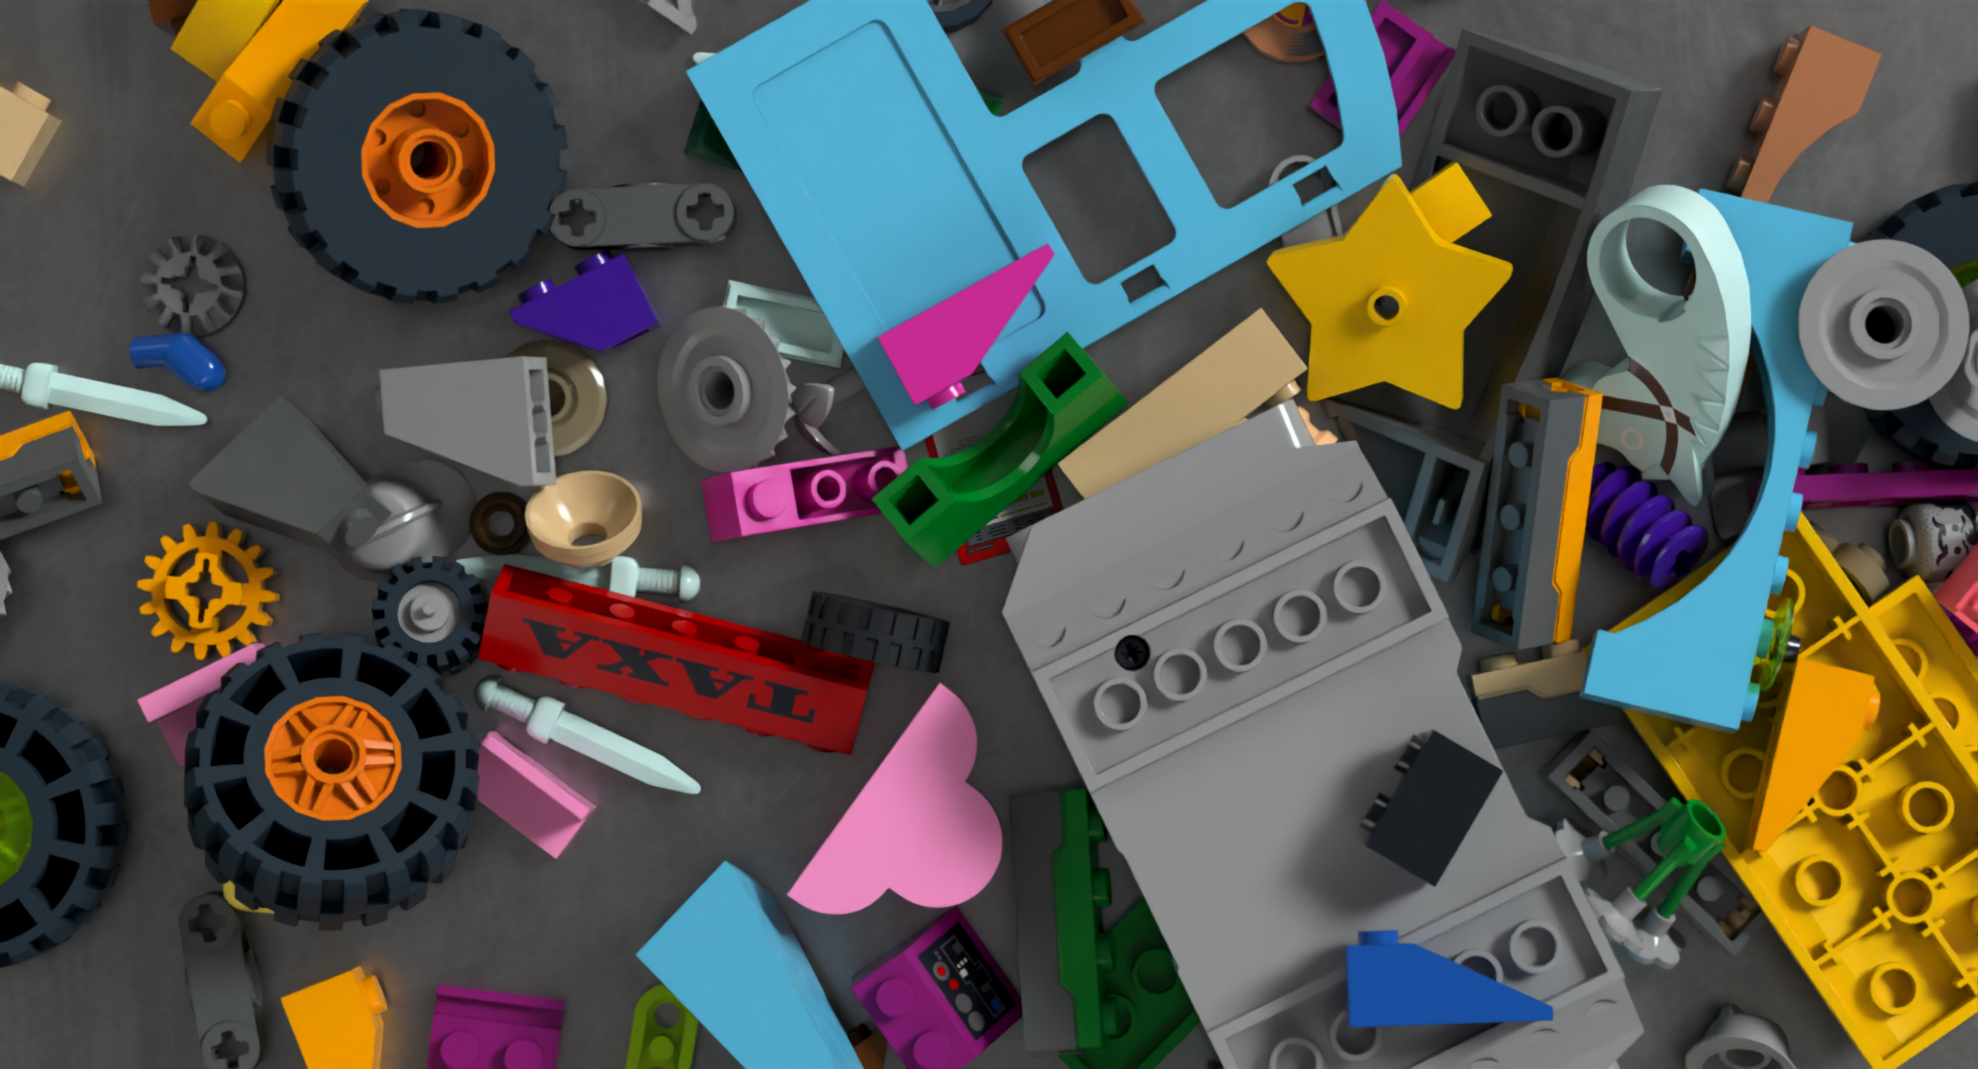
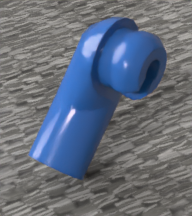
M179 332L136 337L130 343V358L137 369L166 366L194 390L209 392L220 387L225 379L226 373L223 363L193 334Z

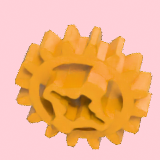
M210 521L205 536H201L195 524L189 523L183 525V542L179 543L178 540L169 535H164L160 539L162 547L167 552L163 558L146 555L144 562L151 569L155 570L153 579L137 581V588L152 592V601L139 607L140 614L158 615L160 621L155 624L151 634L154 637H161L170 632L175 635L171 645V651L174 653H182L192 643L194 644L196 660H208L212 645H216L219 653L224 658L234 653L233 640L238 639L246 646L257 643L256 637L250 629L254 623L262 626H271L273 619L263 612L262 608L264 602L279 601L280 594L271 590H265V581L276 576L278 572L274 567L260 568L257 561L266 551L262 544L254 545L248 549L243 547L247 531L236 528L225 539L223 538L221 522ZM199 549V553H196L195 565L181 576H171L173 569L183 557ZM226 552L235 557L243 566L249 583L239 582L228 569V556H226ZM209 573H212V584L222 586L223 593L221 598L211 599L208 608H206V599L195 595V587L197 583H206ZM169 599H177L190 614L189 626H191V629L181 623L175 616ZM236 605L247 606L241 618L234 625L218 633L219 628L222 627V617Z

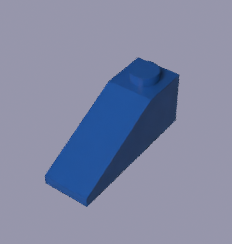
M1398 930L1358 931V944L1343 945L1346 1021L1349 1027L1553 1020L1552 1006L1419 945L1399 943Z

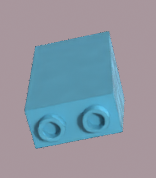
M726 860L635 954L745 1069H864L775 895L766 886Z

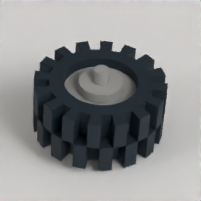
M421 556L410 559L411 566L403 569L400 564L391 570L392 577L387 582L382 579L377 587L378 597L377 599L373 598L371 608L373 614L372 623L377 643L381 648H384L386 643H390L408 651L409 659L408 656L406 659L418 668L422 664H428L438 674L449 671L451 676L461 672L460 665L466 661L471 665L478 657L477 650L481 645L488 610L485 593H482L480 582L474 574L467 575L464 566L456 561L451 566L445 564L444 557L432 556V562L422 563Z

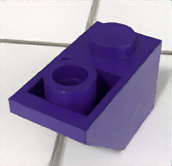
M609 250L600 252L577 264L574 268L579 276L558 287H555L552 279H548L523 291L518 295L522 305L509 311L514 323L520 327L603 354H608L662 326L628 257L623 253L612 258Z

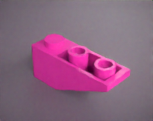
M900 446L730 472L701 480L711 543L883 514L872 498L907 469L905 452L901 450Z

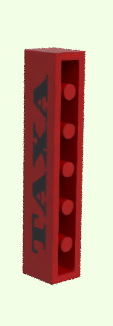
M504 564L490 595L478 659L495 663L500 668L509 672H530L557 679L562 684L571 688H592L619 695L625 701L633 704H654L681 711L687 717L695 720H716L743 727L749 733L757 736H778L805 743L811 749L819 752H840L848 755L852 754L875 662L818 649L803 644L798 639Z

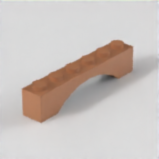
M1812 25L1799 34L1798 39L1788 36L1774 66V72L1782 75L1774 98L1764 95L1760 101L1750 125V131L1757 133L1758 137L1750 157L1740 154L1728 178L1726 190L1733 192L1734 196L1768 203L1779 180L1804 150L1827 131L1859 113L1882 54ZM1694 272L1689 276L1681 294L1685 301L1689 300L1687 296L1692 295L1695 288L1696 273ZM1751 348L1749 349L1744 380L1735 411L1739 408L1756 366Z

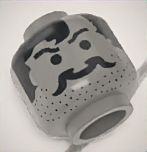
M1962 499L1915 501L1905 506L1899 518L1892 522L1889 529V550L1894 565L1897 569L1904 570L1909 578L1913 575H1919L1925 584L1945 582L1978 543V518L1974 509L1968 502Z

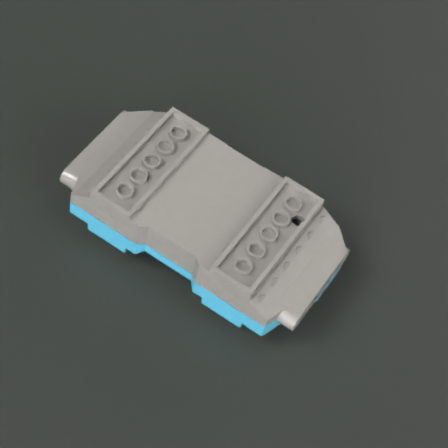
M1292 398L1005 538L1018 566L1002 610V615L1118 852L1123 854L1173 956L1171 962L1224 1069H1620L1617 1059L1645 1032L1623 980L1626 977L1551 827L1526 816L1456 673L1462 645L1448 619L1449 615L1392 499L1387 497L1356 440L1315 445ZM1430 729H1434L1503 770L1502 775L1436 887L1366 847L1363 843L1369 832L1359 826L1377 794L1381 792L1391 797L1403 774L1393 768L1412 735L1415 734L1424 740ZM1398 930L1399 943L1419 945L1552 1006L1553 1020L1349 1027L1346 1021L1343 945L1358 944V931Z

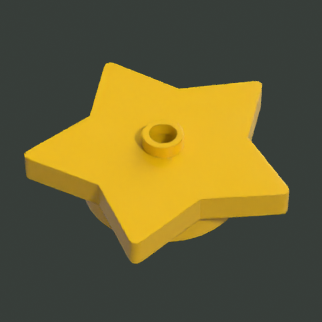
M1391 174L1346 234L1277 249L1270 253L1267 260L1269 268L1312 324L1307 399L1311 402L1386 381L1455 410L1461 407L1463 400L1464 329L1503 287L1513 272L1512 264L1507 261L1443 240L1433 231L1397 174ZM1380 296H1391L1398 302L1399 310H1385L1375 300Z

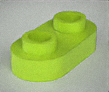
M663 983L647 990L636 1005L625 1069H650L654 1066L664 1069H692L699 1020ZM664 1003L675 1005L680 1013L679 1022L673 1026L662 1025L656 1017L658 1006Z

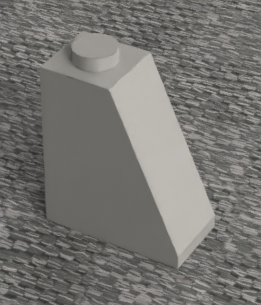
M520 356L379 370L380 384L375 391V408L379 419L383 422L384 434L521 487L556 485L546 357Z

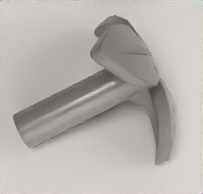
M854 366L849 367L823 384L804 383L795 386L797 388L789 395L788 405L796 413L793 416L796 419L794 424L798 432L816 449L832 456H838L842 451L834 447L827 440L820 429V425L828 416L831 408L866 388ZM786 373L787 381H788V383H790V384L792 385V383H791V381L789 380V377H788V375H787V373Z

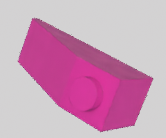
M1049 243L877 337L914 405L927 400L931 409L934 410L966 392L960 381L975 371L1055 255Z

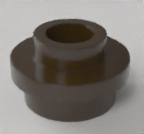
M494 492L480 499L471 512L469 524L471 535L477 545L494 555H508L521 550L530 540L525 520L527 503L521 497L509 492ZM501 511L508 512L514 520L513 530L505 536L495 534L491 528L493 516Z

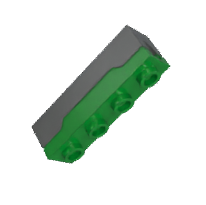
M1086 788L1065 790V792L1058 790L1010 794L1025 1052L1034 1057L1083 1054L1086 1051L1090 1053L1110 1052V1036L1120 1034V1011L1117 997H1108L1106 971H1114L1116 969L1114 936L1112 932H1103L1102 907H1108L1112 904L1111 878L1108 868H1099L1098 843L1107 842L1108 830Z

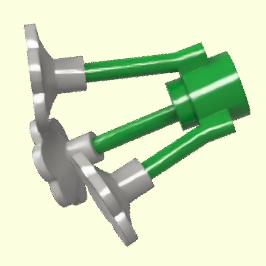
M1672 797L1658 811L1610 834L1601 831L1594 835L1588 828H1581L1571 817L1558 821L1557 831L1554 832L1556 840L1564 856L1567 857L1601 928L1613 940L1623 944L1628 955L1636 962L1643 965L1654 962L1663 969L1674 968L1680 960L1679 954H1681L1686 946L1684 937L1671 927L1676 919L1674 911L1708 862L1725 848L1723 841L1726 838V829L1717 814L1699 800L1692 799L1682 805L1678 799ZM1661 826V835L1657 837L1656 842L1665 858L1634 889L1628 886L1613 902L1599 896L1597 893L1601 890V881L1606 880L1608 877V869L1604 858L1613 855L1616 846ZM1689 863L1663 903L1654 904L1652 909L1642 910L1647 905L1644 899L1676 867H1684Z

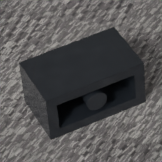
M1430 729L1424 740L1415 734L1412 735L1393 768L1403 774L1391 797L1381 792L1377 794L1359 826L1369 832L1363 843L1366 847L1436 887L1502 775L1503 770L1434 729Z

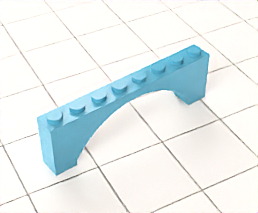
M1700 188L1697 193L1712 203L1726 221L1741 252L1749 282L1752 321L1750 348L1762 381L1767 410V452L1763 478L1754 507L1740 536L1721 563L1702 583L1678 602L1647 620L1616 633L1599 629L1592 637L1579 698L1733 734L1739 730L1741 720L1752 721L1756 710L1760 684L1750 682L1755 657L1765 659L1771 644L1774 621L1764 619L1769 594H1781L1786 578L1789 558L1778 554L1784 530L1794 532L1800 516L1803 494L1794 493L1793 488L1798 467L1809 469L1816 445L1817 431L1807 429L1812 405L1822 407L1828 391L1822 387L1815 374L1806 366L1805 356L1797 341V312L1802 301L1804 288L1818 268L1839 251L1857 243L1850 242L1853 228L1852 222ZM1683 241L1679 261L1695 265L1693 255L1686 242Z

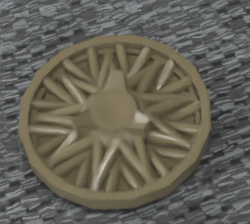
M550 339L524 343L504 358L520 356L547 358L554 457L570 455L590 442L603 423L608 400L603 375L591 357L570 343Z

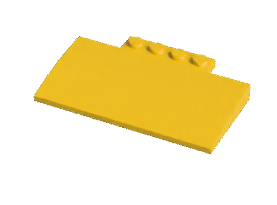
M1800 511L1795 531L1789 532L1784 530L1778 555L1789 558L1786 578L1780 595L1769 594L1764 619L1774 621L1775 633L1773 639L1776 640L1779 633L1778 621L1781 608L1782 614L1788 610L1790 622L1792 619L1793 621L1789 626V631L1787 630L1786 632L1801 639L1797 657L1873 675L1875 680L1872 691L1879 692L1881 697L1878 715L1872 730L1863 729L1860 741L1766 852H1757L1744 849L1743 845L1787 662L1779 663L1775 672L1774 683L1772 677L1770 680H1767L1765 686L1769 673V662H1766L1767 656L1765 659L1755 657L1750 682L1760 684L1756 710L1752 721L1741 720L1739 730L1733 734L1621 709L1686 802L1692 799L1699 800L1709 806L1720 818L1726 829V838L1723 841L1725 848L1720 852L1871 1069H1896L1978 1012V659L1919 575H1913L1876 602L1867 606L1804 514ZM1733 544L1607 632H1619L1649 619L1678 602L1704 581L1721 563ZM1787 614L1781 618L1780 630L1784 631L1788 627ZM1771 642L1769 654H1767V655H1768V660H1769V657H1771V654H1772V652H1773L1774 644H1773L1772 642ZM1591 643L1581 649L1587 659ZM1775 661L1772 663L1769 676L1774 673Z

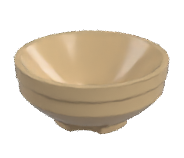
M579 471L557 477L556 485L541 486L531 496L526 505L525 520L531 542L536 550L545 557L576 569L593 565L601 567L623 553L636 540L642 525V505L639 493L626 479L608 472ZM584 535H599L605 538V541L586 546L571 545L575 539Z

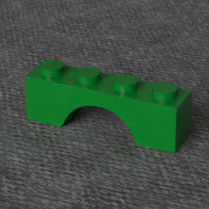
M1068 331L1018 373V391L1012 406L1003 419L986 436L967 449L947 457H920L872 498L873 502L904 541L934 569L1129 403Z

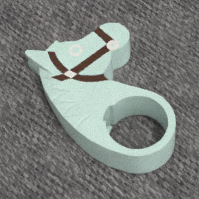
M1657 185L1638 192L1606 216L1594 230L1587 251V267L1591 283L1628 357L1623 359L1614 368L1596 361H1582L1573 365L1558 378L1603 393L1597 436L1598 444L1612 447L1621 452L1632 465L1641 470L1643 479H1670L1687 502L1692 506H1696L1701 502L1703 494L1708 495L1714 489L1715 479L1712 454L1722 441L1731 423L1741 393L1751 338L1750 289L1741 252L1726 221L1713 204L1690 189L1676 185ZM1648 218L1662 222L1676 231L1686 242L1696 266L1695 288L1692 295L1687 296L1688 301H1685L1683 296L1660 292L1646 283L1636 272L1629 259L1626 247V232L1631 219Z

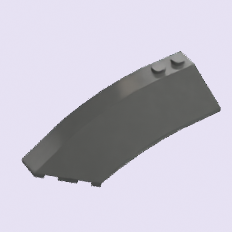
M1462 29L1427 148L1413 186L1414 189L1450 163L1457 162L1492 216L1452 243L1507 261L1513 266V272L1509 280L1464 329L1463 400L1461 407L1457 410L1448 408L1386 381L1322 399L1329 418H1336L1345 440L1357 441L1387 497L1392 499L1429 576L1445 583H1451L1455 580L1485 525L1502 384L1558 378L1595 292L1587 267V251L1591 236L1598 224L1606 216L1628 200L1662 92V88L1604 67L1470 29ZM1384 295L1375 300L1385 310H1399L1398 302L1391 296Z

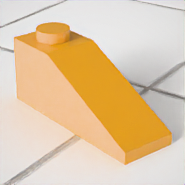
M283 0L223 73L190 124L239 163L266 150L267 141H273L276 121L270 119L277 97L284 99L293 82L288 77L301 58L308 60L320 48L318 41L335 29L343 31L352 26L369 0Z
M1797 657L1794 663L1787 662L1743 845L1744 849L1766 852L1860 741L1863 729L1872 730L1878 715L1881 697L1879 692L1872 691L1875 676Z
M361 965L280 998L308 1069H380L384 1029L380 1013L387 1011V1003L375 975L365 977Z

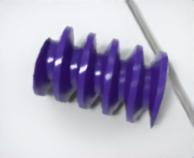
M1609 462L1595 464L1593 466L1585 526L1588 535L1602 543L1604 549L1609 554L1617 557L1622 566L1634 572L1641 583L1656 590H1666L1676 585L1693 569L1703 556L1709 542L1708 531L1703 526L1692 525L1690 515L1680 509L1675 510L1676 507L1673 500L1665 495H1659L1657 486L1652 482L1642 481L1640 471L1636 468L1625 466L1616 469L1615 465Z

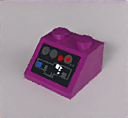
M957 905L855 974L851 980V990L907 1069H961L977 1058L1023 1016L1020 994Z

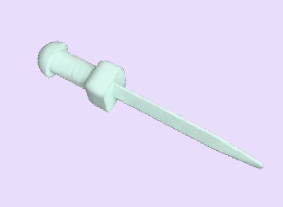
M32 363L26 369L0 364V390L21 394L22 401L31 407L50 409L51 404L153 426L203 425L207 422L205 414L161 394L58 373V366L47 363Z
M493 554L456 560V562L464 566L467 575L474 574L477 578L496 583L504 564L632 597H635L638 592L678 595L679 602L682 603L692 600L700 589L699 575L688 565H682L681 571L655 568L646 569L640 568L638 561L629 556H616L612 562L601 567L593 565L583 566L578 569L561 564L545 556L522 554Z
M495 675L483 678L475 688L474 697L480 709L486 712L491 706V708L497 711H501L512 718L526 723L527 733L542 743L548 744L550 739L648 785L689 794H698L701 791L700 785L664 756L566 711L565 707L567 704L558 699L545 696L536 701L500 684L502 677Z

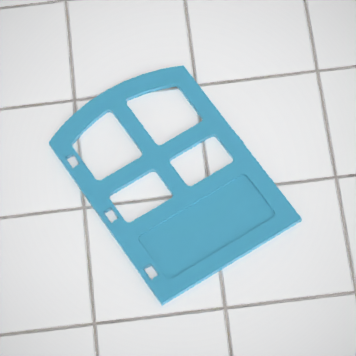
M810 0L690 68L686 73L901 450L904 451L1018 386V373L1067 331L1082 348H1085L1402 167L1397 109L1384 52L1366 1L1207 0L1136 41L1126 40L1123 36L1117 38L1079 60L1080 70L1077 75L1002 117L995 116L988 110L927 0ZM1303 3L1310 10L1324 49L1335 90L1343 135L1342 142L1336 149L1230 209H1224L1214 200L1154 92L1155 85L1163 77L1291 4ZM1105 114L1113 119L1172 223L1175 236L1168 245L1099 284H1091L1084 279L1022 169V162L1028 154L1091 118ZM1325 167L1332 181L1337 185L1302 205L1293 184ZM1049 243L1055 255L980 362L987 375L993 381L959 401H956V398L934 410L931 409L927 400L914 405L877 337ZM1153 264L1159 277L1165 283L1129 303L1128 296L1120 283Z

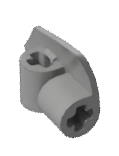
M1834 393L1826 395L1822 407L1812 405L1807 429L1817 431V440L1810 467L1805 469V475L1829 474V467L1832 465L1856 462L1874 428L1867 420L1869 416L1862 407L1844 403ZM1766 408L1734 413L1722 441L1712 454L1715 486L1709 495L1717 534L1721 539L1727 540L1741 533L1750 515L1748 487L1763 477L1767 452Z

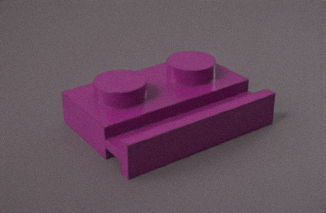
M1381 0L1371 13V18L1386 60L1397 109L1400 137L1452 62L1456 50L1447 47L1434 38L1433 34L1384 0ZM1329 74L1307 107L1341 130L1335 90L1331 75Z
M444 983L437 985L435 1013L433 1014L426 1069H557L566 999Z

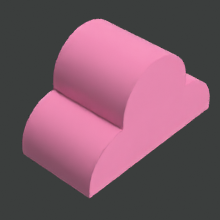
M940 681L787 893L789 897L810 910L824 914L839 915L852 913L869 906L890 888L899 896L912 903L940 908L957 905L969 900L989 883L996 872L1001 858L1002 828L993 802L981 788L968 779L976 759L977 729L969 707L958 693Z

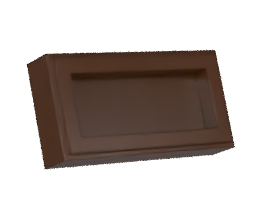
M1052 0L1003 28L1001 31L1032 86H1035L1144 24L1146 21L1134 0Z

